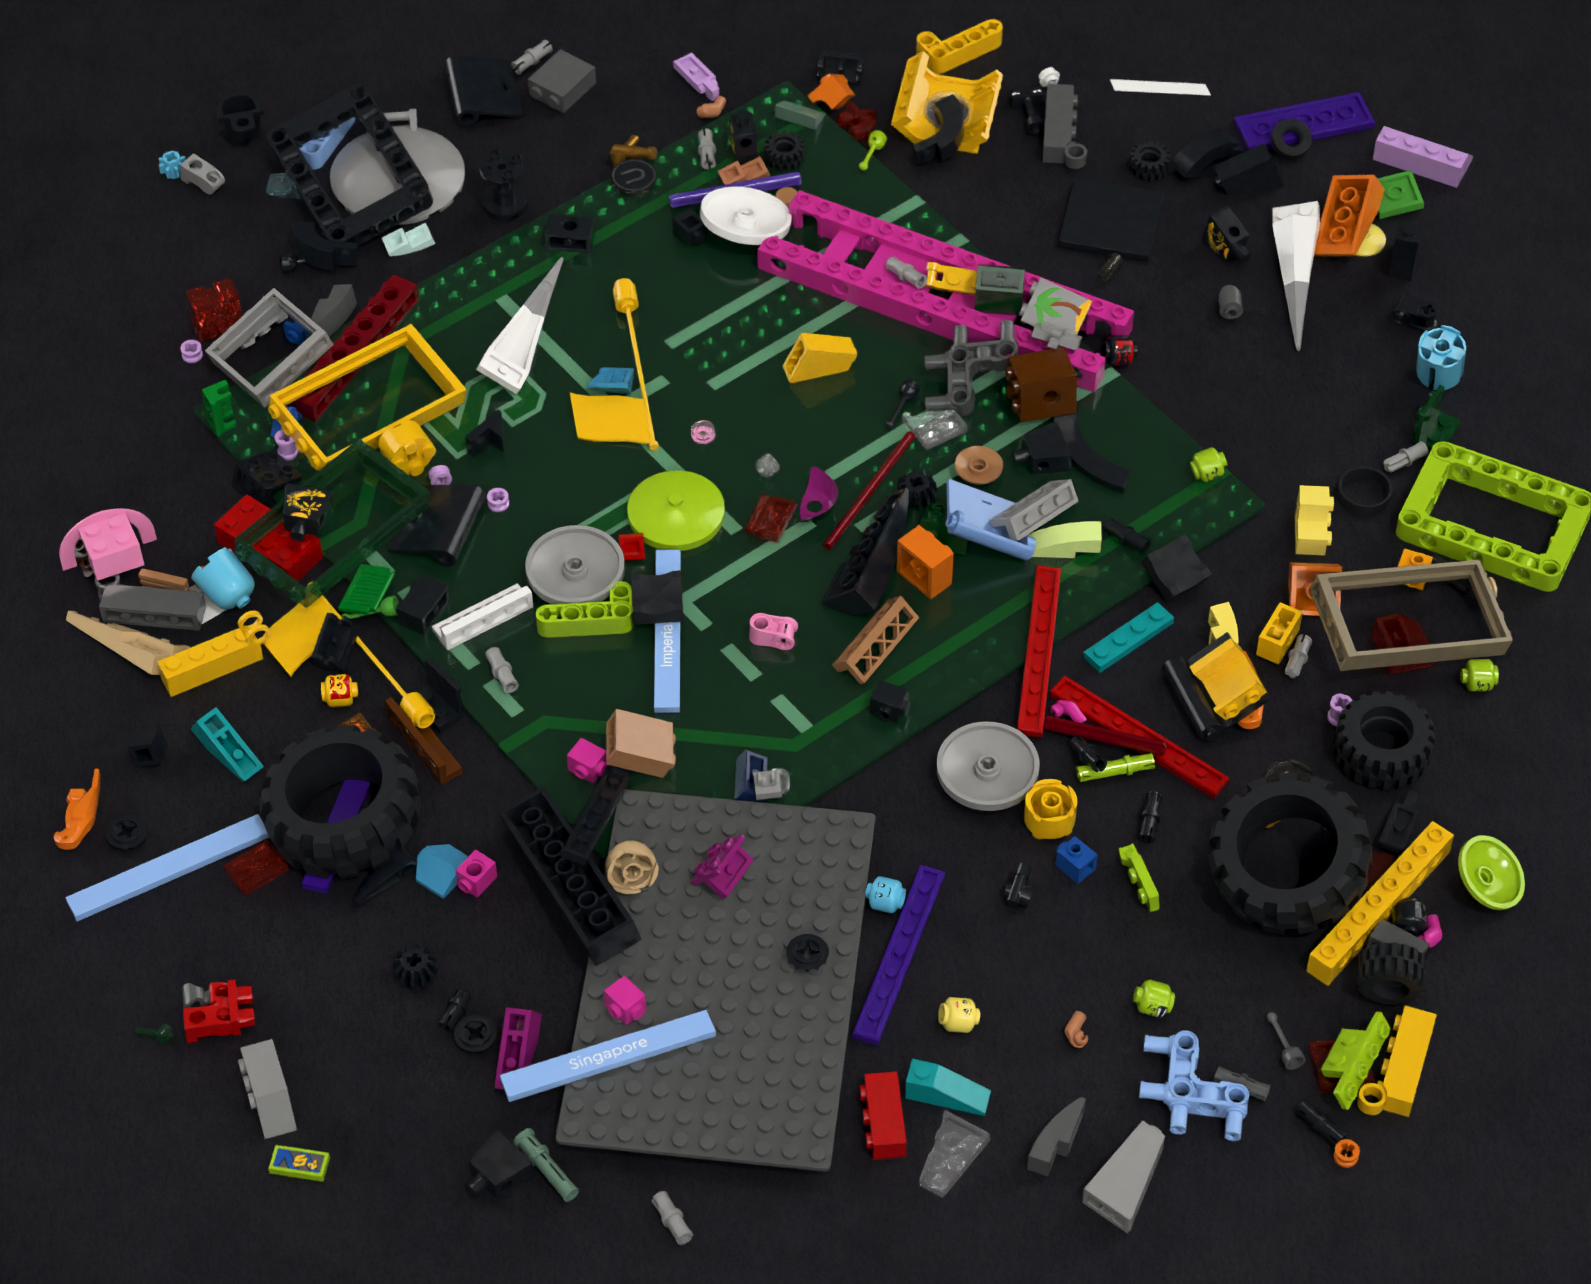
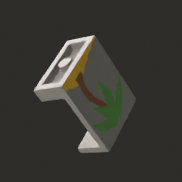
M1040 278L1039 283L1034 281L1029 291V294L1032 295L1029 304L1024 302L1019 316H1022L1021 323H1027L1033 327L1037 323L1048 322L1055 325L1056 329L1063 331L1064 329H1071L1078 333L1092 305V301Z

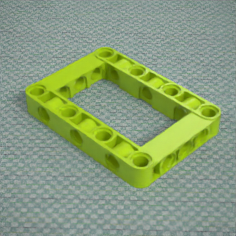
M1442 441L1435 443L1399 513L1396 535L1404 542L1458 561L1480 560L1483 569L1488 572L1542 591L1551 592L1558 588L1590 519L1591 493L1547 476ZM1447 479H1452L1562 518V520L1559 519L1554 537L1551 536L1546 554L1538 555L1522 549V546L1496 537L1491 538L1476 533L1474 529L1448 520L1445 522L1431 517L1430 513Z

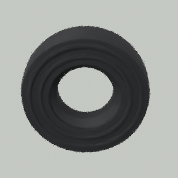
M1290 118L1279 122L1271 134L1272 148L1279 156L1286 159H1297L1303 156L1311 145L1312 136L1309 128L1305 123L1297 119ZM1288 131L1295 132L1299 137V144L1293 147L1286 145L1283 141L1284 133Z

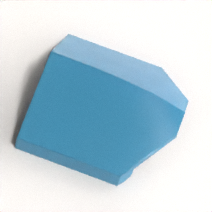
M602 367L599 370V374L589 382L587 388L608 393L631 394L634 368Z
M450 844L427 846L417 856L416 882L444 899L457 886L455 870L468 856Z

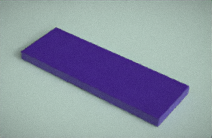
M1360 92L1234 117V125L1247 151L1264 143L1267 149H1271L1273 129L1279 122L1290 118L1305 123L1311 132L1312 140L1370 129L1375 126V121ZM1288 131L1284 133L1283 141L1286 145L1299 143V137L1295 132Z

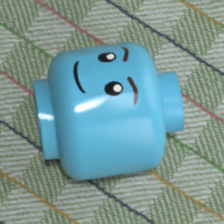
M879 876L874 880L873 884L869 883L867 885L865 898L869 899L872 909L894 913L898 908H902L906 889L902 887V883L898 880Z

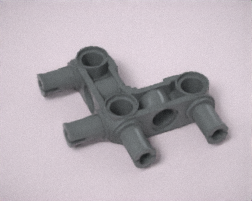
M1011 320L1000 322V340L968 343L967 327L965 325H956L953 327L954 344L945 354L925 356L926 370L945 368L948 370V393L944 396L926 397L925 405L927 412L948 410V412L956 413L959 416H966L973 411L975 391L972 385V377L978 371H1005V367L1009 366L1008 356L1004 355L1012 353L1010 356L1019 355L1018 343L1014 339V322Z

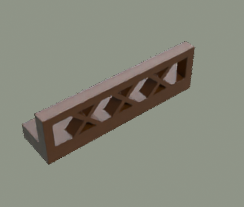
M392 697L385 700L388 720L440 785L463 774L460 764L429 726L423 729L414 726Z

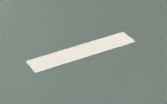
M1110 79L1115 91L1210 95L1206 84Z

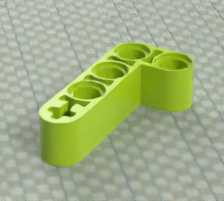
M623 581L615 582L614 584L617 583V585L612 590L610 587V601L550 604L539 607L536 610V625L539 635L552 638L628 633L634 626L631 586Z

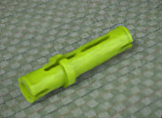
M1152 753L1133 757L1125 755L1122 759L1107 761L1106 768L1101 772L1099 770L1098 772L1093 771L1089 765L1077 766V777L1081 783L1120 774L1129 776L1133 775V772L1155 769V761Z

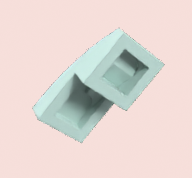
M426 223L406 233L400 228L382 237L390 256L412 253L435 244Z

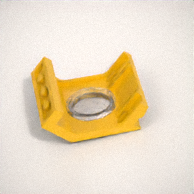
M924 51L909 58L891 125L914 144L930 138L942 128L934 116V102L954 94L961 104L964 117V137L958 151L978 154L980 144L985 143L989 138L1003 74L995 70L979 80L949 77L935 74L926 67L929 55Z

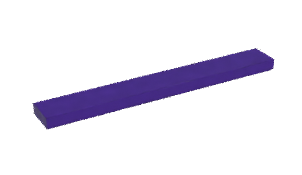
M920 865L853 1031L854 1039L879 1045L945 878L944 871Z

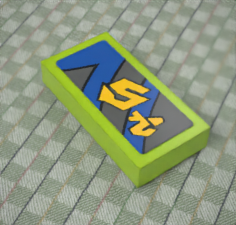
M275 1145L269 1165V1173L323 1182L330 1155L326 1152Z

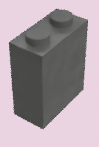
M560 49L528 78L529 95L549 105L551 108L565 113L596 84V71L594 66Z

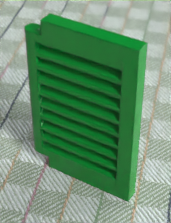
M361 564L338 607L339 611L363 615L376 612L395 573L390 572V568Z

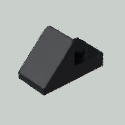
M499 409L465 436L468 454L474 457L480 451L485 450L489 444L504 452L502 412Z

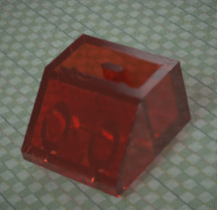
M1400 613L1375 619L1372 638L1377 649L1429 645L1420 624ZM1437 662L1387 666L1386 668L1389 675L1437 665Z

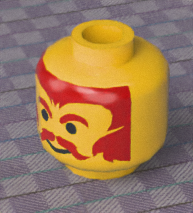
M348 674L327 676L325 682H321L322 702H327V705L331 708L351 706L353 698L358 697L357 682H352V678Z

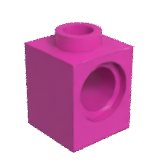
M476 849L455 870L458 887L463 892L471 893L477 898L497 878L496 862Z

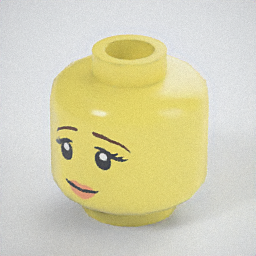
M949 997L939 1007V1023L943 1024L946 1031L969 1033L974 1025L979 1023L980 1010L976 1008L972 999Z

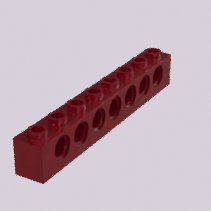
M393 274L387 282L383 283L380 291L371 297L368 305L362 312L360 311L356 315L355 320L349 327L344 329L338 340L333 342L334 345L329 348L323 357L318 359L315 367L306 373L304 378L390 335L418 302L417 284ZM362 367L291 402V407L297 408V411L303 417L316 422Z

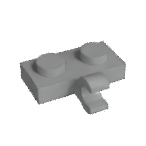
M1048 322L1037 323L1031 336L1049 342L1047 347L1057 349L1058 345L1076 351L1082 339V336L1077 335L1076 331L1071 329L1059 330L1055 328V325Z

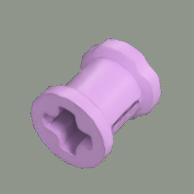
M283 429L279 430L275 434V442L279 445L277 452L285 460H293L299 453L295 441L290 436H287Z
M1340 693L1332 696L1330 701L1331 709L1328 711L1327 719L1334 726H1337L1342 710L1346 709V705L1352 701L1348 695Z

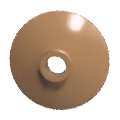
M972 446L962 450L957 455L955 470L958 476L966 482L987 484L993 482L1001 475L1003 461L1001 456L991 448Z

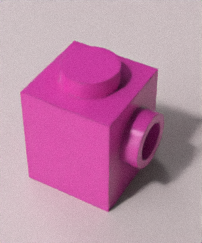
M581 738L567 754L568 771L574 773L579 779H585L594 783L599 776L604 774L608 766L606 764V750Z
M626 976L621 977L604 990L605 1006L614 1019H619L625 1025H628L633 1020L640 1019L645 1013L646 995Z

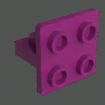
M742 834L733 838L730 836L720 844L718 842L713 844L707 851L709 855L707 859L698 864L694 869L693 873L695 875L690 882L693 885L705 882L721 899L728 897L754 860L740 846L745 837Z

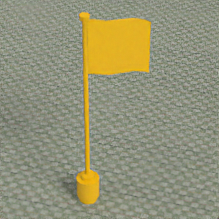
M622 278L615 282L613 295L616 309L621 313L627 314L642 399L626 396H586L570 393L578 439L594 442L648 444L650 450H657L659 444L655 441L631 312L635 311L639 306L636 287L630 279Z
M314 581L307 585L309 592L302 600L269 628L271 635L263 643L290 677L313 654L326 614L333 613L338 619L342 620L339 613L318 590V585ZM357 636L356 642L403 696L400 708L414 726L421 729L430 726L435 719V715L429 703L418 692L407 694Z

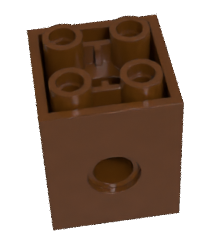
M1064 347L1008 356L1009 366L1005 367V373L1009 385L1005 387L1007 399L1012 401L1014 414H1018L1021 422L1076 413L1077 374Z

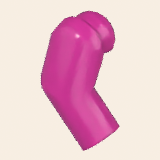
M1059 700L1050 708L1054 717L1059 718L1063 715L1070 716L1074 722L1085 723L1087 721V718L1077 704L1072 701Z
M1437 915L1427 916V930L1423 935L1418 936L1419 939L1429 943L1430 948L1434 947L1442 939V931Z

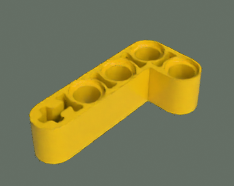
M990 19L942 42L931 32H921L917 36L916 54L924 51L929 55L926 67L935 74L945 73L1001 46L1002 23L998 20Z

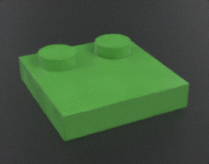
M1411 170L1378 178L1384 188L1380 208L1377 212L1380 219L1424 208L1422 196Z

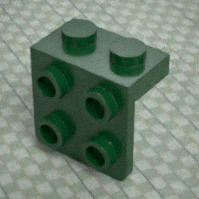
M939 503L927 506L921 518L920 526L926 531H930L943 545L950 547L953 553L966 555L968 540L948 533L946 527V506Z

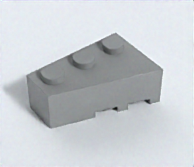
M270 1039L241 1047L243 1059L238 1060L241 1074L246 1075L243 1076L246 1091H252L247 1093L251 1109H257L265 1139L296 1131L297 1128L287 1086L273 1040Z

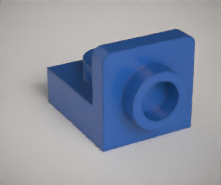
M286 321L283 324L285 338L293 344L301 345L310 337V333L296 321L294 323Z

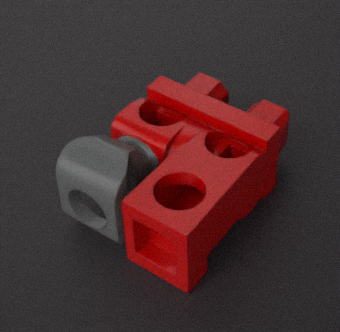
M236 980L227 981L228 983L209 984V989L204 991L203 988L191 983L184 984L182 986L187 1043L198 1042L200 1037L227 1036L232 1033L233 1036L241 1035V1028L255 1025L253 1008L239 1009V1005L253 1004L251 986L237 987ZM195 1001L200 1002V1007L191 1008Z

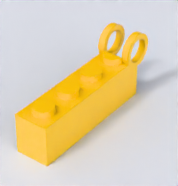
M246 612L238 620L239 628L157 661L161 680L169 695L173 697L262 660L261 644L269 639L271 631L268 626L262 624L263 617L260 612ZM257 617L253 624L249 626L243 625L248 618ZM265 631V634L257 639L255 633Z

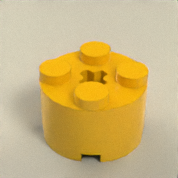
M404 420L399 422L400 426L396 428L391 426L382 434L378 447L380 448L381 455L394 473L401 476L412 475L416 477L423 473L424 467L435 455L436 448L417 422Z
M1056 779L1038 781L1026 794L1024 822L1036 839H1057L1068 836L1072 832L1076 820L1077 796L1070 786L1066 787L1061 784L1062 781Z

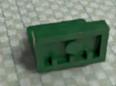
M1439 385L1435 392L1431 391L1427 398L1426 406L1419 408L1416 414L1418 423L1412 433L1415 436L1413 445L1420 441L1424 442L1428 448V453H1430L1435 443L1442 441L1450 442L1461 424V420L1440 411L1445 388L1442 385Z

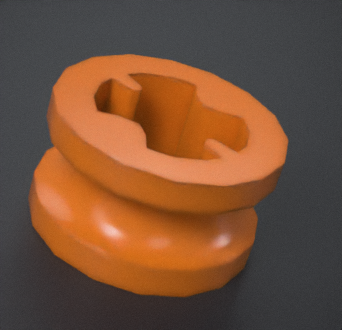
M1344 1139L1339 1141L1334 1151L1335 1162L1344 1168L1353 1167L1358 1161L1360 1154L1359 1146L1352 1140ZM1342 1150H1346V1153L1351 1151V1157H1347V1154L1345 1156L1341 1155Z

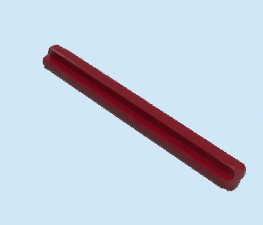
M1046 716L1044 720V728L1049 731L1076 737L1082 736L1085 739L1161 756L1165 754L1167 744L1160 740L1052 716Z

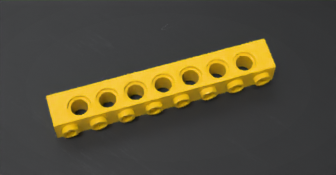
M1432 821L1310 953L1307 972L1328 986L1368 943L1370 935L1382 919L1388 921L1391 918L1393 907L1402 899L1409 898L1450 853L1454 835Z

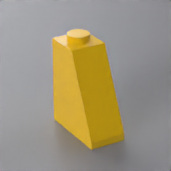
M801 333L785 360L783 368L789 383L845 372L849 370L851 364L855 361L857 351L850 337Z

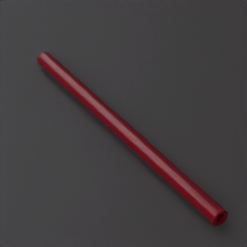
M908 431L823 543L825 549L831 550L913 441L915 438L913 432Z

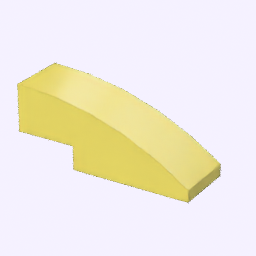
M1229 602L1211 606L1208 619L1211 627L1209 644L1226 632L1238 644L1237 624Z

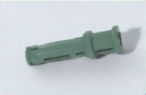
M531 1128L520 1132L515 1137L513 1144L533 1162V1166H536L565 1202L574 1199L578 1195L579 1189L549 1156V1148L546 1145H541Z

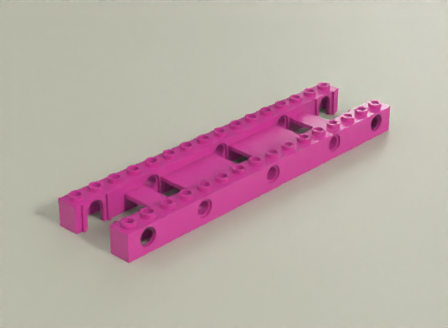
M800 190L789 204V214L792 217L791 225L796 229L802 228L803 215L816 218L817 234L819 237H826L832 240L824 254L804 248L803 245L798 246L779 239L776 235L764 239L758 248V269L953 341V327L956 325H965L967 327L968 343L1000 340V322L1004 320L1014 322L1018 315L979 312L975 310V296L953 292L950 298L946 300L930 294L931 288L923 287L918 289L908 281L903 282L900 280L898 275L886 269V262L890 257L895 256L903 263L913 265L916 271L925 276L928 273L926 270L927 262L977 271L979 264L1011 266ZM855 248L875 253L865 269L845 263ZM772 259L782 260L786 265V269L777 267ZM1025 272L1022 306L1024 302L1029 304L1032 297L1029 291L1034 281L1039 283L1042 277ZM937 273L936 280L938 278L943 279V274ZM1050 281L1092 301V305L1080 328L1089 335L1095 332L1096 321L1109 324L1111 335H1129L1131 333L1134 317L1133 310ZM1014 324V339L1018 343L1019 355L1053 349L1047 347L1049 342L1031 337L1033 331ZM1064 347L1072 366L1079 369L1082 373V377H1077V386L1095 392L1104 377L1106 357L1100 356V353L1095 354L1078 348L1076 351Z

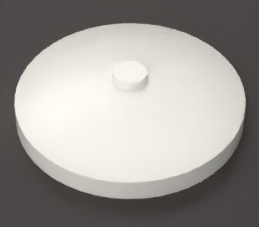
M747 187L716 189L703 198L700 209L702 222L713 233L724 239L749 245H761L764 239L775 235L779 239L784 238L790 230L792 220L788 207L778 198L766 192Z

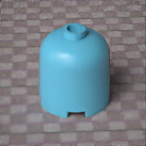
M224 547L207 558L210 563L203 569L198 566L191 578L220 609L229 610L236 607L241 609L250 602L249 596L253 592L255 582L252 575L230 548Z

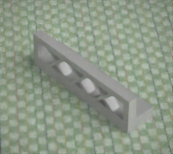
M1071 479L1049 481L990 519L991 527L1006 526L1010 539L1019 541L1078 502Z

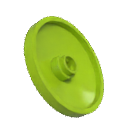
M678 470L661 472L642 481L631 493L627 507L628 521L634 533H643L644 543L660 550L685 551L707 543L719 532L725 516L723 496L715 484L699 474Z

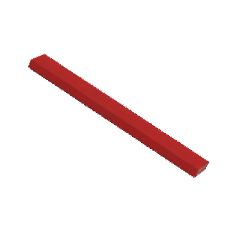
M1040 565L1036 567L1017 730L1026 736L1042 738L1061 568Z
M1064 676L1050 690L1049 696L1056 701L1066 700L1076 703L1087 720L1098 727L1164 741L1167 744L1166 752L1163 756L1153 754L1155 763L1211 798L1215 799L1229 784L1230 778L1070 678ZM1138 751L1142 755L1148 754L1147 752Z

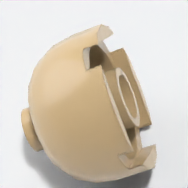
M634 840L618 843L610 850L605 859V873L609 883L617 892L623 894H637L641 892L639 888L647 885L650 887L658 876L659 866L654 853L645 844Z

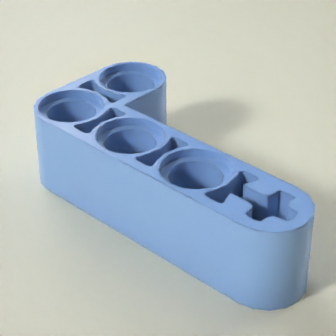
M353 117L338 125L337 129L333 128L321 134L318 139L315 140L314 138L299 146L300 151L312 169H319L325 164L356 118Z

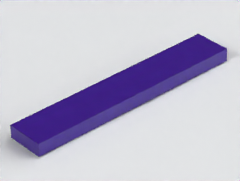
M344 780L327 823L341 822L356 816L360 806L365 803L372 783L361 780ZM306 873L302 881V888L327 894L335 874L330 873L329 879Z

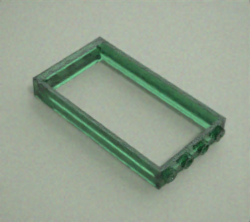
M361 439L354 442L301 486L323 489L357 462L410 502L305 588L251 547L284 521V499L234 539L235 554L240 561L248 563L257 574L265 576L274 587L282 589L293 601L300 603L305 608L314 603L430 507V490Z

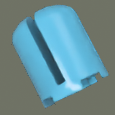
M1441 325V328L1432 329L1429 332L1426 330L1420 337L1416 372L1422 384L1429 387L1434 375V390H1437L1439 385L1444 386V390H1447L1458 384L1464 371L1467 347L1460 331L1450 326Z

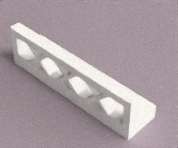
M517 583L433 625L432 631L444 647L449 650L533 608L532 592L528 586L521 588Z

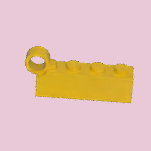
M1409 1006L1404 1007L1402 1016L1397 1014L1393 1030L1398 1031L1397 1036L1390 1037L1387 1052L1392 1054L1390 1060L1384 1059L1381 1074L1385 1075L1384 1082L1378 1080L1377 1084H1365L1359 1091L1357 1105L1363 1113L1377 1115L1384 1109L1409 1117L1437 1014ZM1373 1095L1379 1099V1102L1370 1103L1364 1097Z

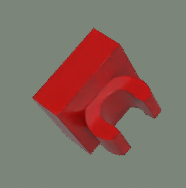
M643 533L619 534V546L623 552L624 561L645 559Z

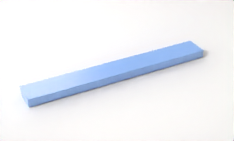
M257 814L65 898L76 921H80L268 839L269 835L264 823Z

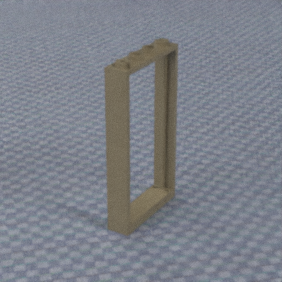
M1480 560L1317 574L1310 587L1311 595L1341 671L1504 655L1513 641L1511 631L1507 628L1504 614L1498 606L1495 592L1490 587L1487 573L1484 571ZM1469 579L1492 638L1356 652L1333 591Z

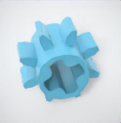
M175 151L166 152L163 158H159L160 174L166 173L167 178L170 179L179 178L181 176L180 165L186 160L185 156L180 157L178 152Z

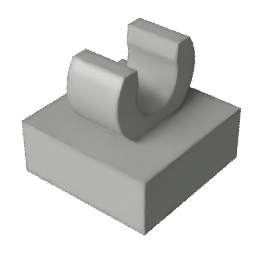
M779 770L753 773L756 800L782 797Z

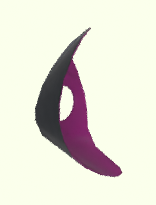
M817 467L810 469L809 484L800 506L801 523L827 516L832 512L837 500L838 489L835 482L829 475ZM812 501L820 502L822 509L819 512H810L807 509L808 503Z

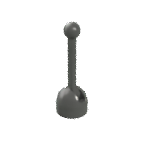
M1274 1012L1268 1013L1267 1021L1273 1024L1285 1047L1282 1052V1061L1285 1067L1289 1070L1299 1068L1306 1060L1303 1052L1296 1046L1290 1047L1276 1021L1277 1015Z

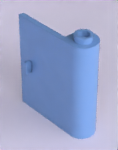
M951 479L946 481V527L948 533L1028 561L1033 556L1036 548L1035 538L1026 535L1019 541H1014L1010 539L1006 526L991 527L989 520L1014 505V502Z

